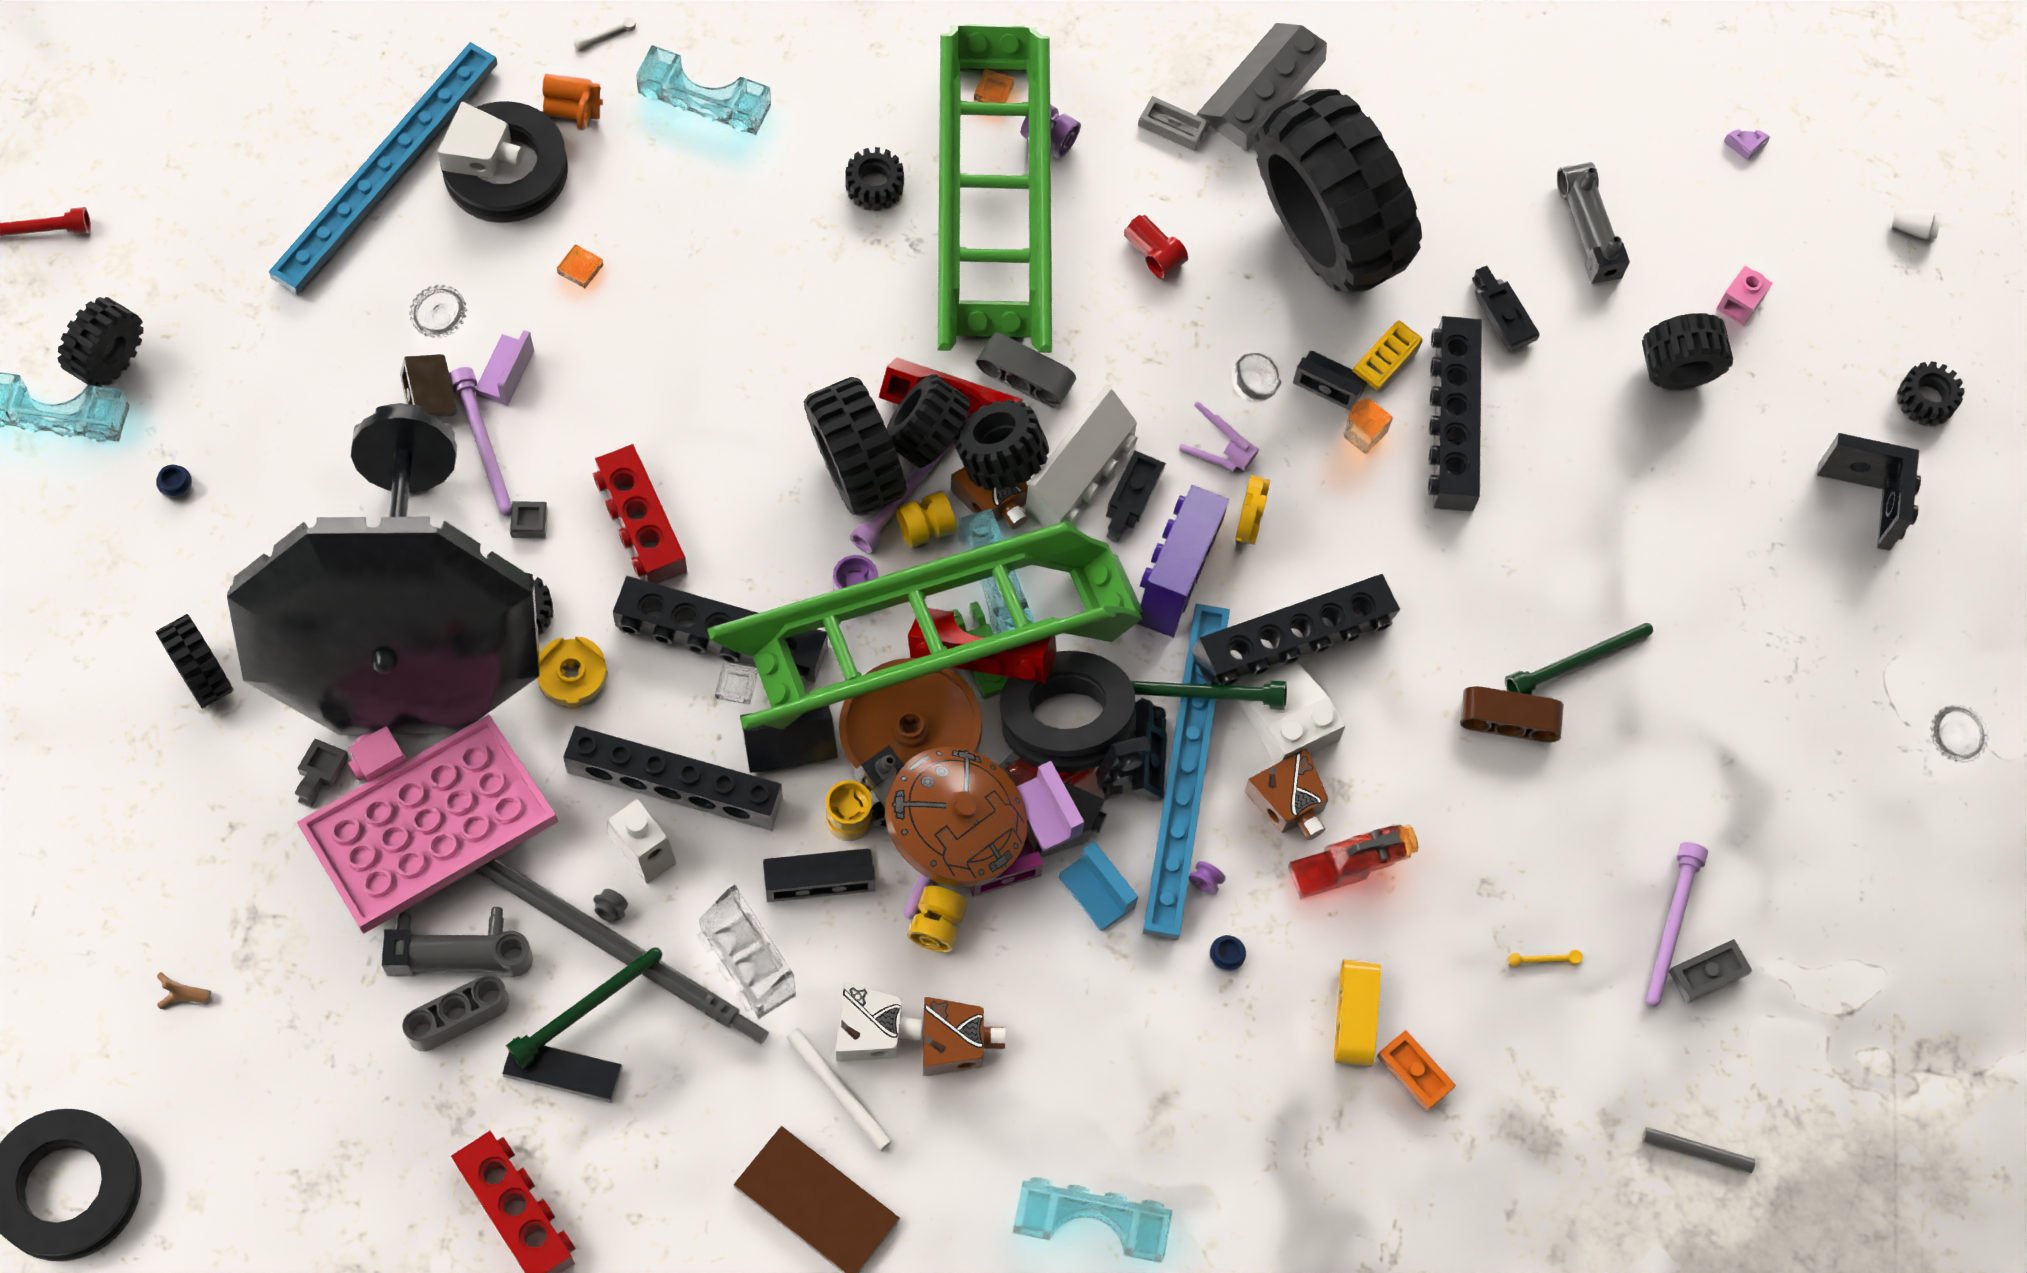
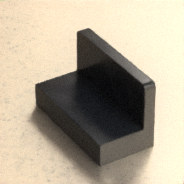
M1309 351L1306 358L1302 357L1293 380V384L1350 411H1353L1368 384L1355 374L1352 369L1315 351Z

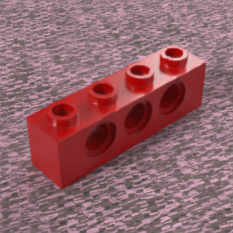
M634 444L596 457L597 471L592 473L599 492L605 490L609 500L605 501L608 513L612 520L618 519L622 528L618 529V534L624 548L631 547L635 557L631 558V563L637 577L644 576L646 581L658 584L687 573L685 555ZM623 485L632 486V488L627 491L618 490V488ZM636 513H642L645 515L643 518L637 520L630 518L632 515ZM647 542L658 543L654 548L643 547Z
M490 1130L451 1155L455 1165L524 1273H562L575 1264L570 1254L576 1250L575 1246L564 1230L557 1234L550 1221L555 1218L553 1212L544 1199L537 1202L529 1191L535 1185L523 1167L516 1171L509 1160L515 1154L504 1137L496 1140ZM503 1169L506 1171V1175L500 1183L490 1184L486 1182L487 1176L492 1170ZM512 1201H525L526 1207L521 1214L512 1216L506 1213L507 1207ZM535 1231L546 1233V1240L541 1246L530 1247L526 1244L527 1238L531 1233Z

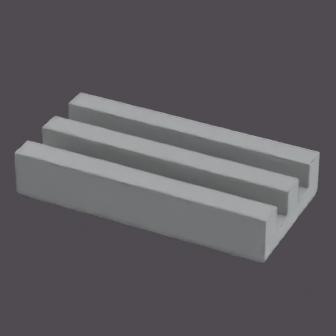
M1154 96L1151 97L1138 120L1139 127L1193 151H1196L1199 141L1201 142L1204 132L1208 130L1210 123L1206 119ZM1153 109H1154V110H1157V111H1159V112H1161V113H1163V114L1168 115L1169 117L1163 116V115H1161V114H1159V113H1157V112H1154V111H1152V110H1153ZM1180 121H1181V122H1184V123H1186V124H1188V125H1190V126H1193V127L1197 128L1198 130H1195V129L1190 128V127H1188V126H1186V125H1184V124H1181Z

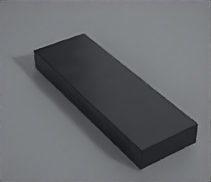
M542 1046L538 1049L540 1053L534 1057L536 1061L522 1069L510 1052L508 1053L502 1072L503 1077L609 1103L613 1101L622 1071V1064Z

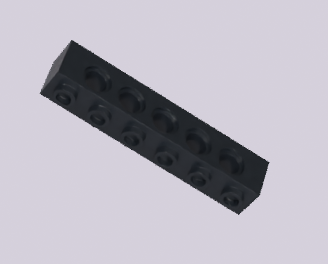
M1442 316L1438 328H1433L1431 334V348H1436V357H1432L1430 376L1435 377V386L1431 387L1429 402L1430 406H1435V415H1431L1429 423V435L1434 436V445L1430 446L1428 463L1429 465H1434V475L1429 477L1428 495H1433V508L1473 512L1480 497L1482 319ZM1450 352L1457 353L1460 356H1454ZM1449 381H1455L1459 383L1460 386L1453 385ZM1449 410H1454L1460 415H1454ZM1449 439L1455 440V441H1457L1460 445L1452 444V443H1450L1448 440H1449ZM1447 469L1456 470L1459 473V475H1454L1450 473Z
M1379 574L1199 637L1191 652L1207 685L1221 684L1229 686L1240 680L1242 675L1251 673L1252 676L1260 675L1268 671L1272 667L1271 665L1282 662L1283 665L1291 664L1300 659L1304 653L1313 651L1314 654L1324 652L1332 647V643L1341 640L1344 643L1352 642L1360 638L1363 632L1373 629L1374 633L1383 631L1393 624L1392 620L1400 611V608L1383 574ZM1352 608L1359 609L1364 616L1356 614ZM1322 618L1330 620L1334 627L1326 625ZM1291 629L1299 630L1303 634V638L1296 636ZM1261 640L1269 641L1273 648L1265 647ZM1230 650L1240 653L1243 659L1233 657Z
M626 575L613 609L615 626L621 631L630 635H638V633L648 635L655 641L666 645L672 643L683 645L689 651L697 654H704L705 652L715 654L728 663L736 664L743 662L750 664L757 670L752 656L734 652L712 641L707 629L758 614V612ZM650 610L661 611L656 617L645 615ZM684 619H691L695 621L691 626L683 627L678 624L680 621ZM815 629L785 638L784 640L788 646L795 650L792 657L802 683L806 681L816 683L828 648L827 632Z
M576 725L563 756L565 767L569 774L770 831L773 829L783 800L781 783Z

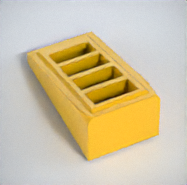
M1398 320L1354 366L1352 371L1378 391L1418 353L1423 339ZM1388 346H1390L1393 350H1395V351H1396L1397 353H1399L1400 355L1398 356L1396 353H1394L1392 350H1390V349L1388 348ZM1378 355H1380L1382 358H1384V359H1385L1387 362H1389L1391 365H1388L1385 361H1383L1381 358H1379ZM1371 363L1381 372H1383V374L1380 375L1368 365Z

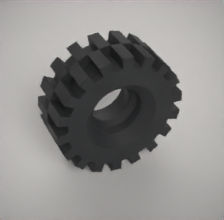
M98 297L95 303L92 301L85 304L86 309L84 311L80 309L75 314L77 318L74 322L70 320L67 327L69 330L67 333L62 334L60 340L63 341V344L58 346L57 351L61 354L57 357L58 363L61 364L60 367L92 388H101L102 384L107 386L111 384V378L116 380L121 376L120 371L122 369L126 370L130 366L128 363L130 358H135L137 354L135 348L140 346L142 342L139 336L144 333V328L140 326L143 323L142 319L109 297Z
M188 614L155 631L176 669L202 709L234 691L219 662Z

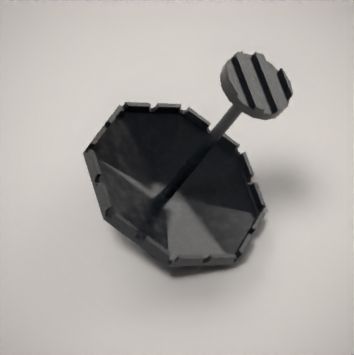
M397 403L377 407L375 414L363 419L360 424L354 426L350 457L356 471L369 483L391 491L389 517H381L380 525L374 528L366 525V517H317L316 524L311 528H308L307 524L302 522L273 545V552L270 557L263 553L235 575L233 584L227 591V601L243 681L338 735L375 733L385 726L388 727L391 734H454L481 719L540 676L534 583H528V574L493 551L487 554V558H485L481 554V544L446 521H443L441 528L430 524V516L407 517L409 493L429 490L445 482L454 471L457 444L453 427L449 423H443L438 418L427 414L426 408L418 405Z

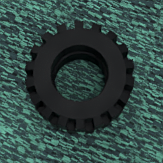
M1691 313L1672 317L1653 326L1643 336L1642 347L1650 381L1654 385L1665 389H1685L1709 383L1725 374L1733 364L1726 326L1722 318H1718L1716 315Z
M931 374L918 382L898 405L887 426L896 452L918 468L925 467L935 461L945 452L961 430L969 411V398L936 374Z
M1014 400L996 401L991 405H984L977 412H972L968 415V419L964 422L956 436L954 444L970 480H973L976 486H983L985 490L996 488L997 491L1004 490L1006 487L1014 488L1019 483L1030 480L1033 474H1037L1041 470L1040 465L1046 463L1048 459L1047 454L1049 453L1047 439L1033 409L1030 406H1026L1024 402L1019 401L1015 403Z

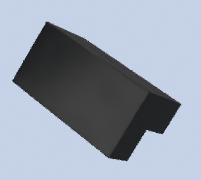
M829 705L803 713L783 730L766 725L744 730L742 726L750 773L838 758L833 718Z

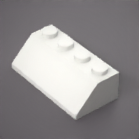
M1105 385L1052 452L1046 463L1041 466V470L1028 483L1025 514L1044 527L1065 521L1074 524L1081 511L1079 508L1085 501L1090 503L1094 499L1100 488L1098 485L1103 477L1108 479L1112 476L1119 463L1117 459L1123 452L1128 454L1138 439L1135 436L1137 421L1114 390L1108 385Z

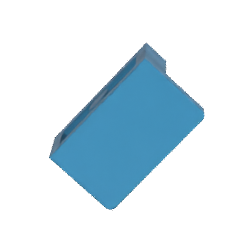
M1095 841L1083 848L1079 860L1059 874L1061 882L1100 931L1105 930L1136 907L1138 895Z

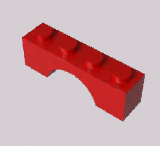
M898 357L886 367L878 397L899 405L918 382L931 374H936L969 398L970 406L967 416L972 412L980 410V407L991 405L996 401L1014 400L1015 403L1023 401L1021 398Z
M928 608L941 642L947 649L986 638L973 636L963 631L955 621L954 612ZM915 618L907 635L910 658H921L931 655V652L917 618ZM1056 637L1045 638L954 666L953 668L1045 683L1057 654Z

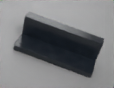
M868 848L768 858L763 861L767 902L875 891V872L872 864L871 850Z

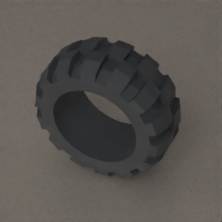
M1337 89L1309 90L1271 111L1257 128V133L1254 136V148L1258 154L1256 161L1260 175L1268 191L1267 194L1275 212L1285 227L1284 229L1317 276L1320 275L1325 283L1336 291L1356 293L1371 290L1405 271L1421 248L1419 242L1422 239V229L1416 213L1418 208L1394 152L1390 150L1381 131L1370 116L1367 117L1362 112L1359 104L1347 94L1342 95Z

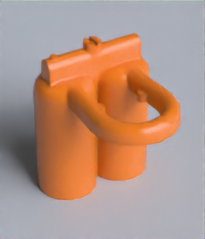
M545 74L542 86L544 96L543 113L548 117L577 120V129L585 130L590 119H600V105H603V99H600V84L592 83L591 80L585 78Z

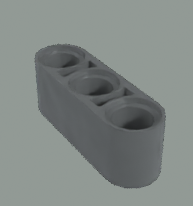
M999 333L991 336L975 361L977 367L984 374L1053 408L1061 405L1076 381L1074 372L1065 365Z
M495 975L481 976L409 1012L403 1019V1033L414 1049L418 1051L431 1050L503 1014L509 1006L507 990L502 980ZM489 990L500 992L498 998L493 1002L488 1003L481 1000L483 994ZM452 1008H465V1013L459 1019L447 1018ZM423 1023L431 1025L426 1035L421 1037L413 1035V1031L418 1025Z

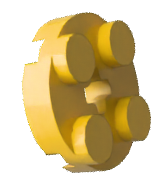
M1251 474L1235 541L1255 545L1271 480Z
M576 636L575 639L564 640L562 637L547 644L540 652V676L537 680L542 693L552 702L565 705L571 709L579 708L583 703L594 699L604 688L608 677L604 655L601 649L591 640ZM575 665L580 666L578 669L579 674L576 677H565L566 673L563 669L565 666L571 668Z

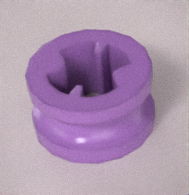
M1199 861L1195 867L1197 872H1191L1189 880L1199 890L1210 895H1216L1219 890L1217 885L1223 884L1226 879L1225 875L1215 866Z

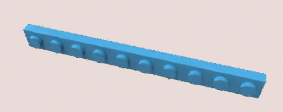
M469 42L268 271L270 278L298 295L457 112L461 102H465L498 65L496 56Z
M1196 603L1183 683L1206 684L1191 650L1199 637L1227 628L1230 609ZM1180 697L1142 934L1178 940L1180 936L1216 699Z

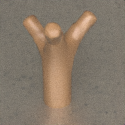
M162 972L157 974V978L162 983V988L169 991V995L157 1003L159 1009H163L170 1003L178 1001L208 1005L211 990L177 983L169 979Z

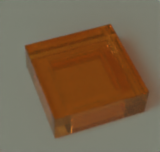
M984 69L974 93V100L979 102L1007 103L1015 78Z
M575 244L557 266V274L586 289L603 267V259Z

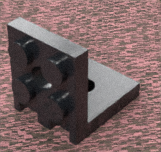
M1838 433L1818 463L1817 476L1883 489L1877 548L1890 551L1898 539L1902 540L1908 526L1914 525L1916 522L1918 505H1914V500L1921 485V476L1917 475L1919 450Z

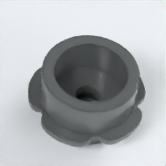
M604 889L600 895L594 896V911L601 919L612 922L613 920H621L625 917L624 911L628 907V902L621 894L612 889Z

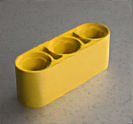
M1343 959L1334 1046V1062L1373 1066L1376 1052L1381 965L1379 963Z

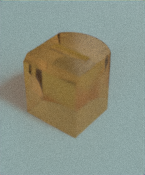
M1372 399L1358 401L1350 410L1343 436L1362 453L1367 454L1388 433L1393 416Z

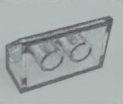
M736 885L731 886L699 918L701 932L697 936L708 953L714 950L720 960L716 965L726 982L728 983L733 980L740 990L736 993V996L746 1012L753 1010L757 1018L760 1019L796 996L795 977Z

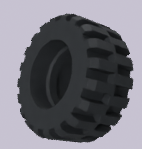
M849 377L808 394L803 402L808 422L825 465L850 513L861 516L901 499L907 492V483L903 475V469L884 421L861 379Z

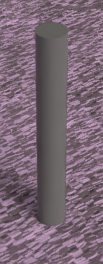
M1645 1127L1642 1141L1749 1173H1752L1755 1167V1159L1649 1127Z

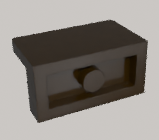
M445 355L404 356L400 378L406 404L425 407L426 413L433 417L456 415L457 407Z

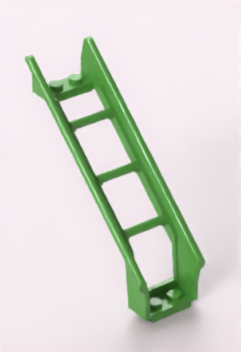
M950 25L948 33L940 34L938 351H951L956 344V336L991 337L993 334L999 333L1007 337H1031V343L1038 352L1052 353L1050 36L1038 33L1037 27H1025V25ZM960 68L1026 70L1028 102L962 101ZM961 115L1028 116V174L1018 176L960 173ZM960 188L1029 189V248L1018 250L960 247ZM960 262L1029 263V302L959 300Z
M1065 521L708 628L707 631L712 641L734 652L753 657L771 708L740 717L743 729L750 730L766 725L783 730L805 712L1058 634L1065 633L1113 642L1142 620L1140 612L1143 610L1118 555L1112 553L1108 543L1087 536L1077 530L1074 524ZM1029 565L1069 572L1086 611L1062 619L1051 617L1032 623L1025 615L1008 574L1010 571ZM994 576L1016 628L947 649L941 642L924 599L932 594ZM910 601L931 655L866 675L857 672L839 624L848 619ZM825 627L845 681L813 690L807 695L789 646L784 639Z

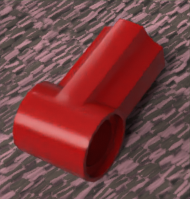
M1138 215L1124 229V236L1145 257L1149 270L1159 279H1163L1189 259L1188 252L1182 242L1173 236L1168 238L1146 215Z

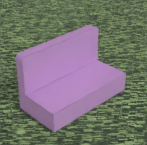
M523 330L519 339L504 334L501 335L475 388L477 396L506 406L509 405L534 353L531 332Z
M1051 761L1038 766L1036 778L1016 786L1026 808L1027 823L1043 851H1048L1082 835L1084 820Z

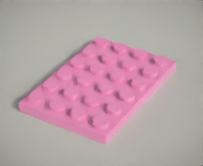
M487 715L299 820L297 824L360 930L365 934L559 821L491 716Z

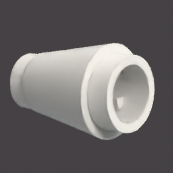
M1895 209L1891 228L1928 241V238L1937 239L1942 213H1936L1935 209Z

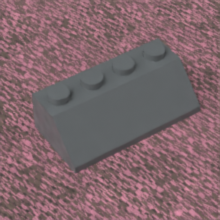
M1275 23L1197 112V116L1210 121L1209 126L1247 152L1254 144L1257 128L1271 111L1291 101L1326 61L1327 42L1303 25Z

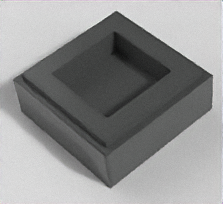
M512 501L511 537L546 538L547 502Z

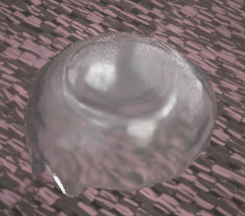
M1261 353L1244 354L1237 360L1231 371L1232 387L1239 397L1248 402L1260 403L1268 400L1275 395L1282 383L1279 378L1278 368L1271 358Z

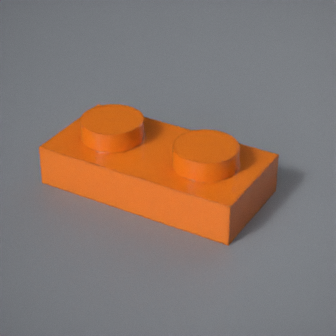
M1407 1030L1403 1031L1377 1055L1379 1060L1426 1112L1456 1086Z

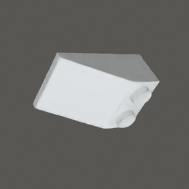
M1297 661L1288 665H1283L1282 662L1273 664L1268 671L1260 675L1252 676L1251 673L1240 676V680L1234 684L1229 685L1264 687V684H1271V681L1287 682L1285 710L1270 709V706L1263 705L1262 701L1238 700L1275 764L1304 749H1307L1309 754L1312 755L1339 742L1346 726L1328 695Z

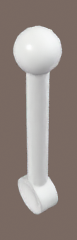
M626 17L622 24L586 38L577 37L574 41V46L576 49L582 50L586 47V44L621 30L632 31L636 27L635 19Z

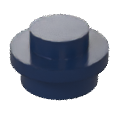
M171 464L160 470L156 478V486L163 496L179 498L190 490L192 477L186 468Z
M1224 935L1218 937L1212 943L1209 956L1216 968L1225 972H1231L1243 965L1246 958V949L1238 938Z

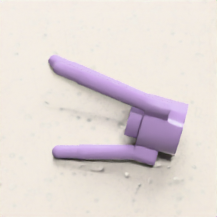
M1195 402V408L1231 439L1224 451L1228 458L1224 459L1181 444L1179 449L1224 466L1232 473L1237 467L1245 471L1258 454L1259 448L1240 436L1219 415H1214L1200 402Z

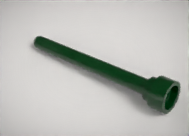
M1643 623L1531 673L1521 670L1516 671L1505 677L1506 689L1511 692L1532 695V691L1536 689L1537 685L1650 636L1653 633V626L1650 623Z
M1131 681L1135 695L1262 701L1263 705H1269L1270 709L1285 710L1287 702L1286 681H1271V684H1264V687Z
M657 947L651 948L530 1037L525 1035L521 1039L518 1036L509 1042L506 1048L518 1065L525 1069L536 1061L534 1057L540 1053L538 1051L539 1048L659 962L663 956L662 951Z

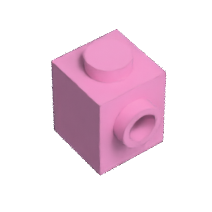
M1744 266L1724 293L1716 309L1745 326L1764 300L1773 282L1766 279L1761 273Z
M387 726L375 733H366L360 736L353 745L348 747L353 760L347 763L358 781L365 778L366 782H369L406 761L402 750Z

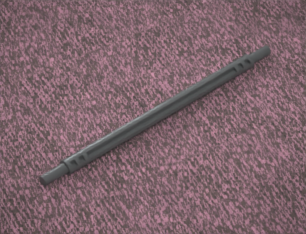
M497 858L476 869L478 873L626 965L631 964L647 952ZM660 960L642 973L648 979L727 1028L732 1026L759 1044L766 1040L769 1032L741 1015L739 1008Z

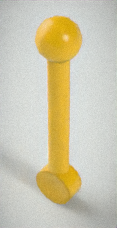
M1572 950L1568 954L1521 956L1518 953H1512L1508 957V963L1512 967H1518L1521 963L1568 962L1575 966L1582 961L1583 956L1578 950Z

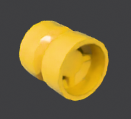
M943 491L923 497L920 504L913 500L896 507L899 527L910 548L929 542L932 535L938 539L957 532L953 510Z
M844 780L836 783L828 791L826 796V824L829 831L836 838L843 841H855L862 838L870 830L872 825V796L869 789L860 782Z
M924 887L918 903V909L921 913L914 915L907 937L926 949L941 953L951 952L958 934V929L955 925L962 923L968 901L960 894L943 887Z

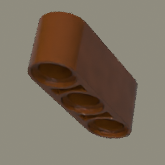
M1479 686L1468 687L1463 690L1460 725L1472 731L1539 742H1556L1561 739L1564 704L1553 698Z

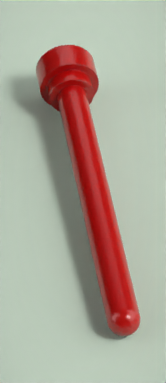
M86 207L71 208L70 212L64 213V216L0 223V236L66 229L67 232H73L75 235L89 234L91 222Z

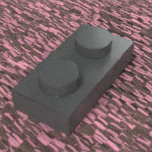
M1735 939L1672 967L1669 973L1686 1003H1689L1749 975L1753 970Z

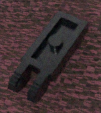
M1141 698L1135 703V738L1146 736L1151 749L1131 780L1132 791L1150 801L1163 800L1167 746L1165 717L1167 715L1162 707L1152 704V701Z

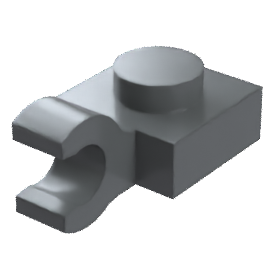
M314 738L297 768L299 774L305 776L295 791V795L299 796L298 803L312 807L317 800L322 783L330 787L333 786L349 758L347 751Z

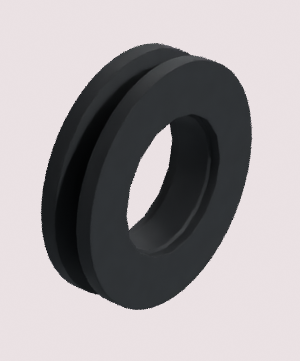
M498 101L475 107L506 122L509 126L511 140L524 143L533 149L537 155V162L533 170L524 178L506 184H494L484 181L478 176L442 170L449 195L465 212L490 222H516L541 213L558 198L567 179L568 162L564 140L559 128L545 113L523 103Z
M1058 651L1045 683L1009 677L1000 695L1001 724L1005 741L1019 758L1035 767L1049 761L1053 763L1057 772H1078L1098 767L1112 744L1132 739L1135 731V692L1129 677L1115 663L1096 654L1082 651ZM1065 693L1089 696L1103 707L1101 715L1094 721L1071 729L1047 726L1036 719L1033 712L1045 699Z
M79 1109L46 1111L16 1126L0 1143V1234L24 1253L48 1261H69L83 1258L108 1245L127 1226L140 1198L142 1186L141 1168L138 1157L129 1141L109 1121L94 1113ZM69 1147L84 1149L94 1155L100 1165L102 1181L98 1195L88 1209L75 1218L62 1222L44 1221L34 1216L26 1202L25 1188L29 1174L37 1163L53 1151Z

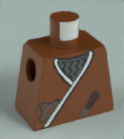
M965 467L951 474L950 490L985 525H992L1004 518L1010 528L1015 530L1024 525L1028 520V516L1021 508L1026 504L1028 485L1026 482H1021L1014 488L1006 487L1000 491H997L996 488L985 490L983 486L978 487L974 484L973 480H970Z
M1307 749L1248 779L1245 793L1281 833L1299 826L1306 839L1312 840L1326 830L1317 815L1324 811L1328 802V796Z
M924 997L923 1076L977 1069L983 1065L984 1049H1005L1006 1028L984 1026V1008Z

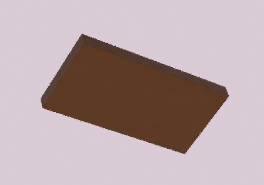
M780 1126L733 1184L736 1190L842 1273H859L900 1221L899 1216L783 1126Z

